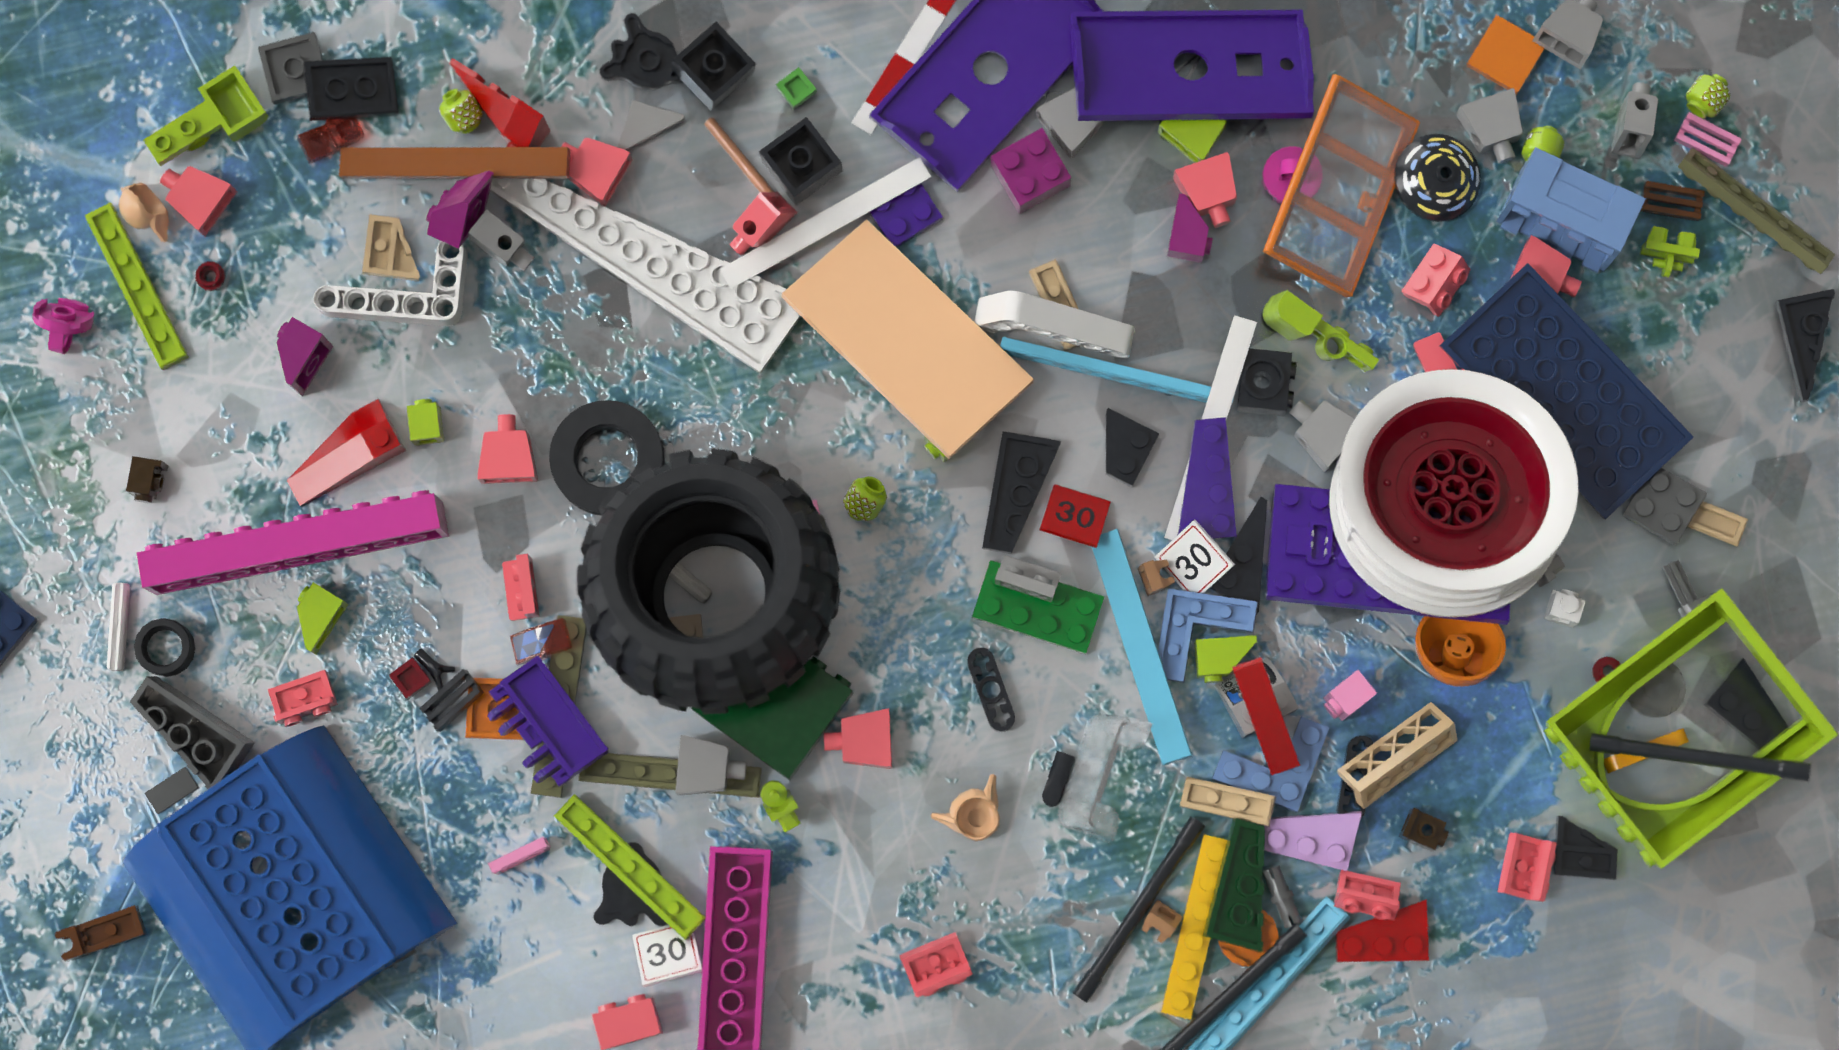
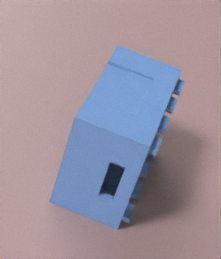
M1535 147L1521 168L1496 222L1502 224L1501 229L1517 235L1519 232L1528 236V238L1531 235L1535 236L1570 260L1572 257L1582 261L1581 266L1598 273L1599 270L1604 272L1622 251L1646 198L1609 183Z

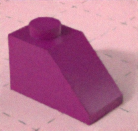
M1179 193L1167 257L1202 263L1204 254L1210 255L1213 238L1207 237L1209 227L1187 196Z

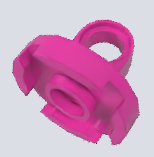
M1296 146L1283 147L1273 152L1265 163L1262 173L1263 186L1277 203L1282 204L1303 148ZM1312 156L1299 189L1300 193L1309 198L1317 192L1322 179L1321 167L1315 156Z
M58 298V303L47 304L48 299H42L34 305L32 319L40 328L50 331L48 349L65 355L71 346L73 334L85 333L92 328L94 312L89 313V306L76 300Z

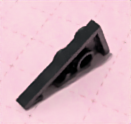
M1834 289L1781 299L1775 302L1800 402L1808 401L1810 392L1813 389L1815 381L1813 378L1823 347L1824 331L1828 325L1831 301L1835 295Z
M1260 497L1226 553L1235 565L1210 587V589L1223 597L1257 601V614L1260 606L1267 500L1263 497Z

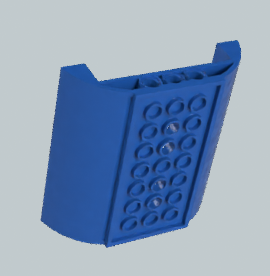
M324 725L304 731L254 757L158 823L154 829L135 844L123 860L124 867L245 1050L278 1049L281 1047L279 1042L426 940L433 941L458 924ZM246 831L251 837V843L247 848L239 849L236 846L235 838L240 832ZM257 857H264L268 862V868L263 874L258 875L253 871L252 863ZM296 907L301 911L302 918L298 924L292 926L286 921V913L289 909ZM308 933L316 934L319 939V944L313 951H308L303 946V938Z

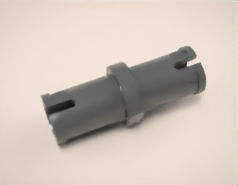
M1278 865L1271 868L1275 878H1273L1270 869L1263 871L1262 875L1271 892V902L1276 904L1286 929L1293 925L1290 916L1296 924L1303 922L1294 903L1293 891L1289 890L1281 872V867Z

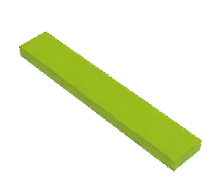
M110 202L84 215L160 369L165 370L189 358L114 205Z
M574 794L554 815L562 825L685 941L705 921L706 917L577 795Z

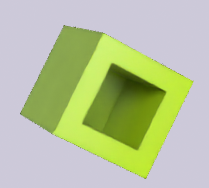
M420 399L414 401V405L407 406L410 441L415 446L445 442L441 407L437 402H432V399Z

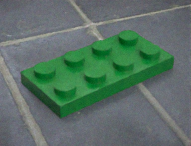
M990 560L972 618L1086 655L1104 596L1058 582L1053 601L1048 602L995 584V578L1001 563Z

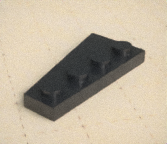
M1002 432L982 549L1012 554L1061 445V441Z

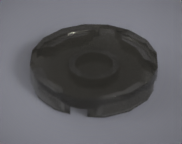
M1673 663L1670 664L1627 699L1631 707L1639 714L1650 718L1665 717L1676 711L1684 701L1686 684L1684 683L1681 671Z

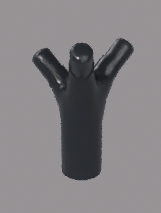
M422 648L414 654V658L432 676L438 691L443 687L441 674L443 672H455V667L445 666L436 662Z

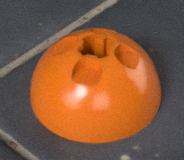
M1424 616L1417 627L1415 645L1422 666L1433 678L1447 685L1466 687L1481 683L1494 674L1505 656L1506 640L1499 624Z

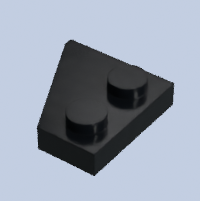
M1108 408L1106 411L1105 474L1133 487L1159 433Z
M1557 816L1555 842L1557 845L1553 875L1616 880L1618 849L1596 838L1589 831L1571 823L1564 816Z

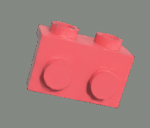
M1433 244L1401 292L1405 297L1428 307L1433 315L1439 317L1444 309H1447L1451 304L1452 297L1460 285L1466 282L1470 268L1461 255Z
M326 670L268 689L276 714L274 716L275 722L279 724L284 723L285 727L301 723L303 721L302 717L312 713L314 717L328 714L331 712L330 707L338 705Z
M1510 832L1497 892L1525 900L1544 902L1549 890L1552 864L1556 857V842Z
M1341 870L1334 907L1342 908L1350 913L1360 912L1369 914L1381 920H1394L1400 907L1398 899L1401 883Z
M956 932L899 955L916 997L933 995L940 988L949 984L956 985L962 983L973 974Z

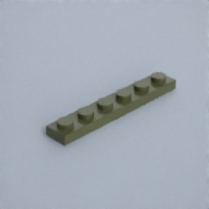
M1693 147L1678 165V168L1683 171L1687 178L1696 180L1707 189L1711 196L1721 199L1730 206L1735 214L1745 217L1754 224L1759 232L1769 235L1778 242L1783 250L1791 252L1801 259L1807 268L1822 274L1835 256L1832 251Z
M557 615L549 671L576 705L587 629L583 618ZM542 742L541 744H539L537 746V749L542 747L544 743ZM550 754L534 766L533 777L539 770L554 761ZM552 775L540 783H536L532 779L531 794L562 798L563 785L559 787L553 780Z

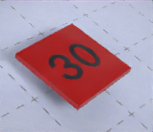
M1054 484L1039 531L1097 548L1111 501Z

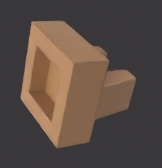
M1151 560L1142 563L1137 568L1147 596L1157 594L1175 583L1174 577L1163 578L1160 575V570L1169 566L1167 560Z
M1157 899L1145 918L1141 930L1147 933L1151 927H1155L1160 931L1157 941L1163 943L1168 937H1171L1183 916Z

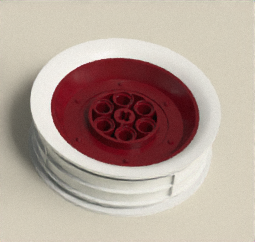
M1453 369L1429 371L1404 378L1382 390L1366 404L1353 421L1346 435L1341 456L1336 464L1331 481L1329 496L1331 523L1340 549L1349 564L1370 587L1382 596L1407 609L1423 614L1442 617L1479 615L1512 603L1531 589L1544 575L1572 523L1578 498V477L1574 457L1565 435L1551 415L1527 393L1510 383L1483 373ZM1433 464H1441L1446 470H1437ZM1463 468H1471L1476 474H1468ZM1416 486H1424L1429 492L1422 493L1416 489ZM1476 494H1485L1489 498V500H1481L1477 497ZM1429 512H1437L1441 515L1442 518H1432L1429 515ZM1459 516H1468L1472 520V522L1465 523L1459 518Z

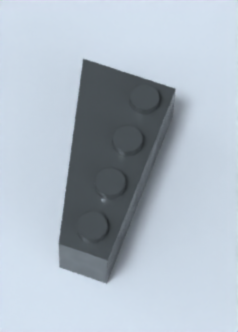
M158 676L146 677L130 701L153 729L158 731L168 742V746L186 762L187 767L192 773L202 780L207 789L236 771L255 743Z

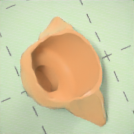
M142 182L120 187L122 194L118 205L121 215L126 222L136 229L151 227L161 242H167L169 215L167 209L157 196Z
M994 774L989 776L984 790L972 788L960 793L952 801L950 813L933 812L931 818L973 841L986 839L998 829L1000 823L996 776Z

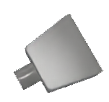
M1565 0L1545 20L1534 37L1533 42L1581 69L1593 50L1603 22L1602 16L1594 12L1597 8V2L1595 0H1580L1578 3L1575 0Z
M1641 82L1633 84L1632 91L1628 92L1620 107L1611 153L1640 159L1653 137L1658 98L1650 95V85Z
M1075 88L1041 105L1036 110L1037 119L1070 159L1079 152L1103 125V121H1078Z
M1514 88L1460 106L1457 116L1479 153L1494 150L1499 164L1516 158L1511 144L1519 141L1521 138L1522 126Z
M487 209L468 232L469 240L505 267L512 262L525 271L535 259L534 256L522 248L525 240ZM503 241H507L511 244V247L508 250H503L498 245Z
M1301 399L1290 411V414L1302 423L1294 436L1317 465L1326 472L1341 455L1346 435L1355 418L1325 400L1314 411Z
M681 735L675 793L677 795L725 792L727 790L728 778L745 780L747 763L745 761L729 760L730 748L727 746Z

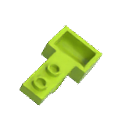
M235 65L198 88L205 101L143 139L160 166H163L186 150L194 151L202 147L209 141L210 135L221 128L235 142L267 121L268 114Z
M1288 290L1271 296L1265 305L1263 319L1269 327L1289 341L1312 334L1317 338L1315 351L1320 359L1332 361L1344 357L1364 372L1373 370L1379 359L1373 356L1374 351L1363 343L1356 344L1349 339L1350 334L1339 326L1332 327L1321 319L1323 317L1322 314ZM1329 339L1334 340L1337 344V352L1335 354H1331L1327 349V341Z

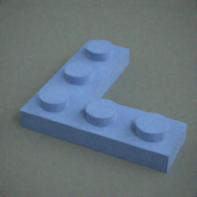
M1168 588L1158 647L1167 679L1169 681L1185 683L1194 624L1254 633L1258 602Z
M1300 717L1291 740L1300 763L1298 767L1271 775L1269 768L1223 750L1212 780L1228 786L1275 796L1276 805L1293 812H1298L1329 727Z

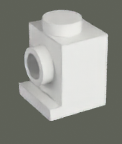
M1562 589L1561 592L1552 590L1544 619L1573 628L1580 622L1586 600L1578 598L1579 594L1570 590Z

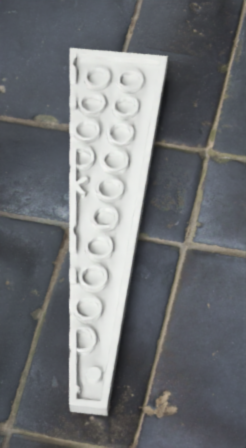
M492 179L490 188L492 193L760 374L801 318L782 298V293L786 288L774 285L755 275L730 289L719 270L729 264V262L715 258L703 250L691 247L679 239L622 213L601 206L599 203L577 195L565 187H560L546 179Z

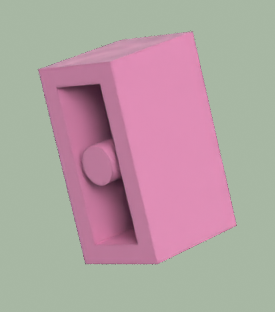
M1357 670L1323 697L1327 702L1324 704V707L1334 719L1339 717L1343 721L1374 697L1377 692L1361 672Z

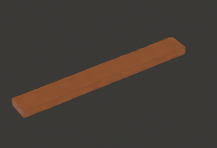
M341 147L339 177L342 179H464L489 170L494 173L493 179H569L570 149L568 147Z

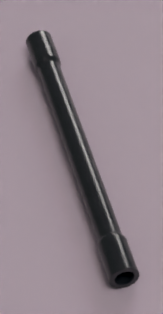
M1592 733L1590 740V751L1615 755L1626 754L1747 771L1809 782L1811 763L1772 760L1650 743Z
M1190 816L1176 837L1175 843L1092 967L1086 971L1072 992L1075 996L1088 1003L1102 982L1103 976L1186 852L1192 848L1206 827L1201 822Z
M1294 923L1275 941V944L1167 1044L1158 1050H1183L1279 960L1292 952L1308 937L1307 934Z

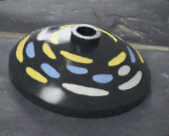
M1429 134L1417 138L1401 152L1395 166L1394 181L1398 196L1408 210L1428 221L1445 222L1461 216L1474 204L1480 190L1481 175L1477 160L1466 145L1448 135ZM1441 169L1447 171V178H1443L1441 176Z

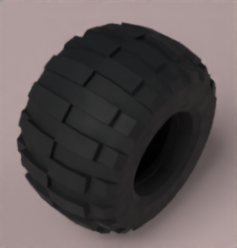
M711 448V454H708V457L694 458L690 449L669 454V464L652 470L649 463L630 473L632 484L623 492L620 490L617 492L613 488L599 506L602 517L597 522V525H588L581 546V552L584 556L583 564H579L577 569V595L582 605L581 616L590 638L606 664L619 675L622 682L638 694L643 696L649 695L657 699L662 706L686 712L687 707L701 708L703 714L729 713L728 706L745 702L749 708L769 701L770 698L767 693L783 683L789 688L806 672L804 665L812 655L815 657L819 656L830 636L829 626L831 620L838 613L841 593L838 576L840 568L833 539L824 517L814 507L811 497L795 481L790 478L785 480L781 477L779 470L774 466L755 457L752 458L750 463L741 461L737 453L732 450ZM708 546H724L744 553L757 565L764 579L765 598L759 610L747 622L724 634L711 637L686 636L679 631L669 619L664 604L665 585L675 565L689 553Z

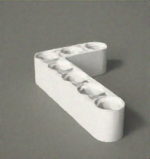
M443 241L438 243L432 293L325 285L319 287L314 292L313 302L323 315L331 318L453 326L458 323L462 315L468 258L467 251L462 244L458 255L455 258L449 259L445 257L446 251L454 246ZM447 276H456V283L453 286L443 287V280ZM335 296V303L331 307H323L322 303L325 297ZM365 298V304L362 308L358 310L352 309V303L355 299ZM386 300H393L394 307L389 312L381 311V306ZM414 303H424V308L420 313H410L411 306ZM446 304L453 305V312L450 315L440 316L439 312L442 306Z
M1005 291L980 297L974 320L984 332L1000 333L1019 328L1120 358L1130 357L1135 327L1018 291Z

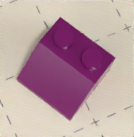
M488 170L461 179L450 190L446 189L438 205H432L426 217V221L429 222L427 235L459 249L469 237L468 232L486 210L494 173Z
M292 317L289 323L285 322L280 327L277 334L279 339L276 343L286 383L299 395L303 396L334 346L323 334Z

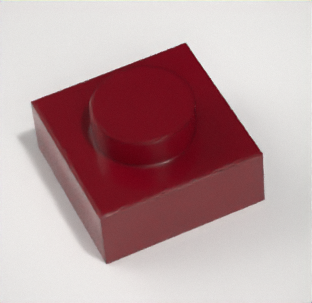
M413 657L389 674V677L407 700L432 683Z

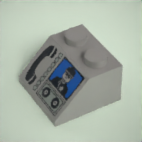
M1267 657L1262 661L1282 716L1285 717L1295 712L1299 707L1286 682ZM1235 675L1215 684L1214 686L1241 737L1244 738L1254 733L1255 730Z

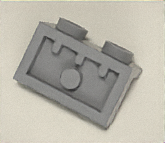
M1004 556L995 578V584L1052 602L1061 575L1058 572L1010 556Z

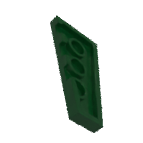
M1233 818L1203 932L1204 937L1263 953L1262 926L1264 914L1262 913V895H1264V883H1262L1265 826Z

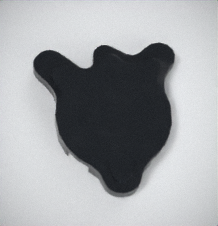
M630 13L626 15L624 25L628 39L626 41L616 39L611 43L612 59L601 66V78L605 81L625 80L643 90H655L670 83L681 82L682 80L671 69L672 61L677 56L673 43L666 36L644 27L637 14Z
M635 842L628 843L661 875L660 869L645 855L640 844ZM608 867L606 868L602 880L603 900L593 915L594 921L597 924L606 925L614 919H619L628 926H635L639 915L644 913L657 926L667 925Z

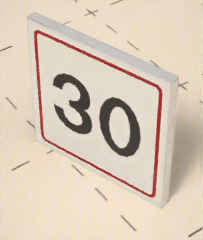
M1193 520L1155 556L1157 561H1168L1169 566L1164 569L1171 577H1174V580L1183 591L1202 594L1235 565L1196 520Z
M669 925L632 935L643 987L702 972L694 932L686 941Z

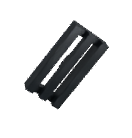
M462 669L419 709L427 715L428 721L434 724V729L441 732L477 700L484 691L468 670ZM466 680L464 684H462L454 693H452L444 702H442L451 692H453L461 683H463ZM472 687V692H470L442 719H438V717L447 708L452 706L468 689ZM440 702H442L434 711H432Z

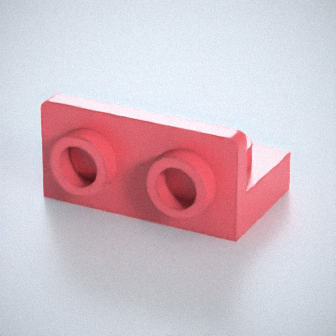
M528 553L516 555V560L502 563L509 619L516 621L540 617L532 558Z

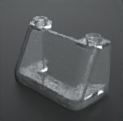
M1101 713L1090 718L1058 808V821L1064 828L1109 844L1113 842L1119 826V816L1115 809L1100 802L1117 751L1125 753L1128 748L1136 749L1144 745L1148 739L1152 723L1137 718Z

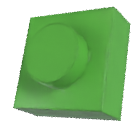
M799 67L776 84V88L793 109H796L817 93L815 86Z

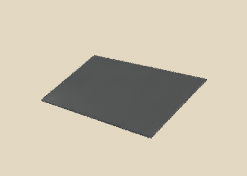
M184 767L144 794L156 813L159 814L198 789V786L186 767Z

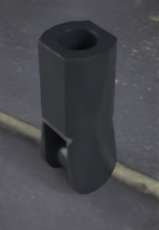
M1060 751L1056 752L1048 775L1049 779L1042 793V799L1047 806L1055 807L1060 803L1075 761L1074 756Z

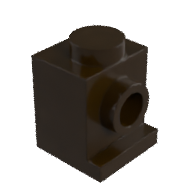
M132 456L126 492L133 495L135 501L152 503V500L157 498V493L161 492L163 488L164 476L161 474V471H168L169 465L161 460Z
M1411 808L1398 837L1432 852L1436 850L1437 846L1443 847L1449 831L1444 829L1447 822L1419 811V809ZM1423 825H1429L1432 828L1430 836H1425L1422 833Z

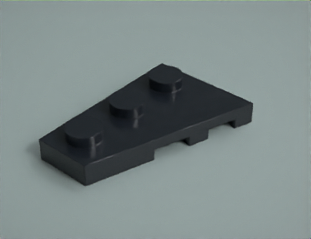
M1744 658L1738 662L1704 704L1757 749L1762 748L1788 728L1783 717Z

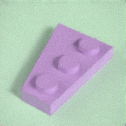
M1362 811L1339 814L1325 813L1323 815L1271 817L1270 826H1265L1264 850L1347 871Z

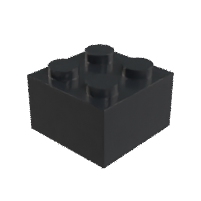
M717 21L673 59L671 69L710 111L754 73L756 63Z
M807 117L759 151L761 161L795 205H798L843 172L842 162Z

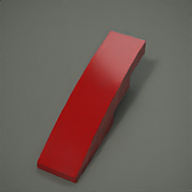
M1260 657L1232 667L1271 775L1300 766L1262 658Z

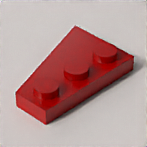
M1427 899L1398 909L1394 920L1372 918L1339 930L1335 934L1336 962L1429 961Z

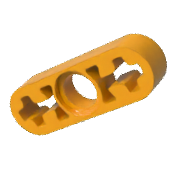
M1684 728L1648 742L1680 746L1688 743L1689 740ZM1614 754L1604 758V766L1607 773L1647 759V757Z

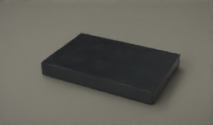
M392 57L303 62L309 121L398 116Z

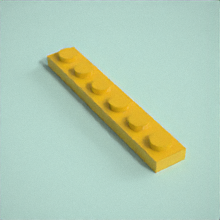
M1205 834L1202 837L1161 1013L1191 1020L1210 938L1204 937L1203 932L1227 844L1225 839Z

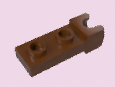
M137 905L77 926L74 925L59 930L55 933V937L57 939L70 938L72 940V948L61 956L63 961L68 962L146 935V930Z

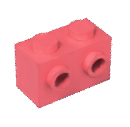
M644 993L627 998L628 1004L617 1007L615 1002L598 1006L599 1012L592 1014L601 1050L662 1034L663 1031L654 998L646 999Z

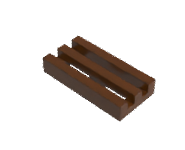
M1646 181L1642 197L1646 199L1640 212L1699 221L1701 219L1700 212L1703 206L1702 199L1705 191ZM1650 190H1651V191L1662 192V193H1668V194H1674V195H1680V196L1691 197V198H1696V199H1695V201H1694V200L1682 199V198H1677V197H1671V196L1653 194V193H1649V192H1650ZM1648 200L1694 208V212L1650 205Z

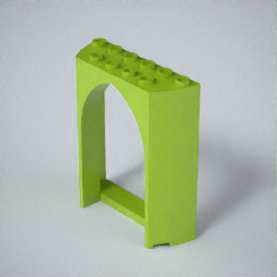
M1722 588L1547 720V728L1543 730L1548 739L1554 745H1557L1562 752L1559 757L1569 770L1575 769L1581 776L1578 780L1580 785L1588 794L1596 795L1600 800L1597 804L1598 808L1606 818H1614L1619 825L1616 828L1619 835L1626 843L1630 842L1635 845L1640 851L1639 855L1650 868L1654 865L1660 869L1665 867L1781 779L1775 775L1731 770L1709 788L1691 798L1670 804H1649L1626 798L1610 789L1605 775L1604 753L1590 751L1592 733L1607 735L1616 713L1636 690L1725 622L1729 624L1802 716L1769 743L1752 754L1751 757L1803 762L1838 735Z

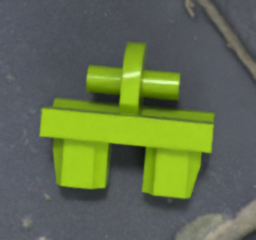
M1653 226L1647 240L1641 246L1640 255L1656 257L1653 258L1652 266L1662 268V277L1669 278L1672 270L1682 272L1683 263L1693 264L1695 259L1699 258L1700 249L1696 248L1695 233L1680 232L1675 245L1666 243L1668 229Z
M772 780L764 784L761 789V798L771 822L773 823L778 820L784 832L801 824L794 811L799 807L790 790H786V787L779 781Z

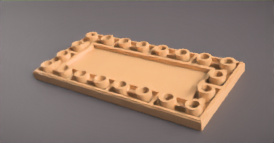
M867 219L782 293V298L948 459L956 454L1034 381L1014 359Z

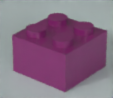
M1043 128L991 155L990 165L1019 214L1067 189L1071 185V176Z

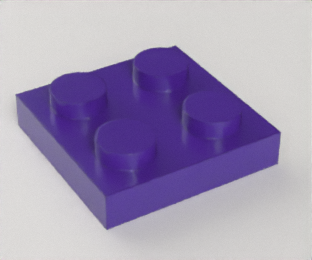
M921 183L869 212L882 234L896 248L943 220L942 214Z

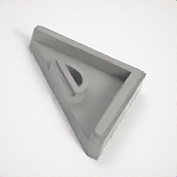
M632 100L618 148L627 151L640 143L643 144L662 134L663 131L684 122L685 116Z

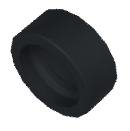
M165 618L152 620L144 625L136 635L134 643L135 657L140 665L150 673L164 677L178 675L187 669L194 658L196 649L194 637L188 628L175 620ZM162 630L173 631L182 642L181 655L176 661L168 665H160L152 661L147 650L150 638Z

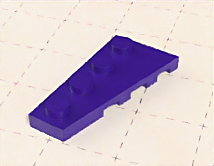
M1226 417L1194 421L1177 535L1193 520H1196L1212 539L1237 536Z

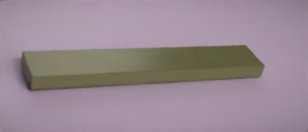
M607 753L580 772L578 781L676 790L678 760ZM746 766L745 780L728 778L727 790L725 792L709 794L759 798L762 768Z

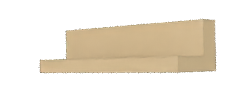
M1430 702L1337 770L1338 775L1354 790L1356 802L1365 809L1458 741L1455 723ZM1430 714L1439 721L1432 727L1421 726V721ZM1403 734H1415V739L1409 744L1397 743L1398 738ZM1391 751V757L1386 761H1374V756L1378 752ZM1356 768H1368L1367 774L1358 781L1350 775Z

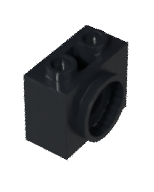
M1249 348L1240 375L1237 412L1285 416L1287 408L1292 409L1294 391H1289L1290 379L1295 380L1297 362H1292V353ZM1256 376H1265L1269 381V386L1266 388L1257 387L1254 383V378Z

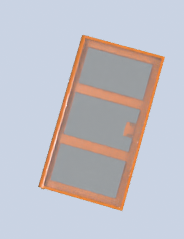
M1333 74L1263 252L1342 296L1352 297L1395 188L1394 171L1396 162L1404 148L1413 142L1420 121L1342 76Z

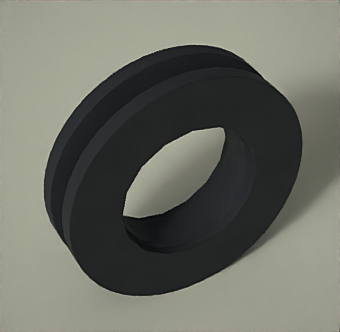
M612 400L591 402L571 412L555 431L549 451L551 473L564 496L579 509L602 516L599 506L614 488L617 492L619 490L623 492L632 484V481L629 477L624 483L614 487H598L588 483L582 477L577 466L578 452L582 443L591 434L600 430H617L626 434L634 442L637 449V464L634 471L649 463L652 470L665 465L663 444L652 422L633 406Z

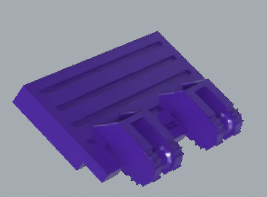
M538 655L500 681L499 685L489 691V694L496 703L507 695L509 696L508 699L489 712L487 717L490 721L498 720L514 707L519 712L501 725L498 730L501 736H505L516 729L531 750L542 742L544 743L542 747L524 759L522 763L524 767H533L549 754L553 757L554 761L539 770L533 777L536 783H540L552 775L553 780L561 787L609 752L606 745Z

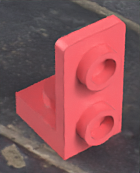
M1439 332L1418 340L1413 344L1424 372L1457 370L1454 361L1439 347L1444 342Z

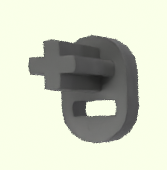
M1679 560L1662 567L1681 605L1678 611L1682 618L1716 593L1714 592L1698 599Z

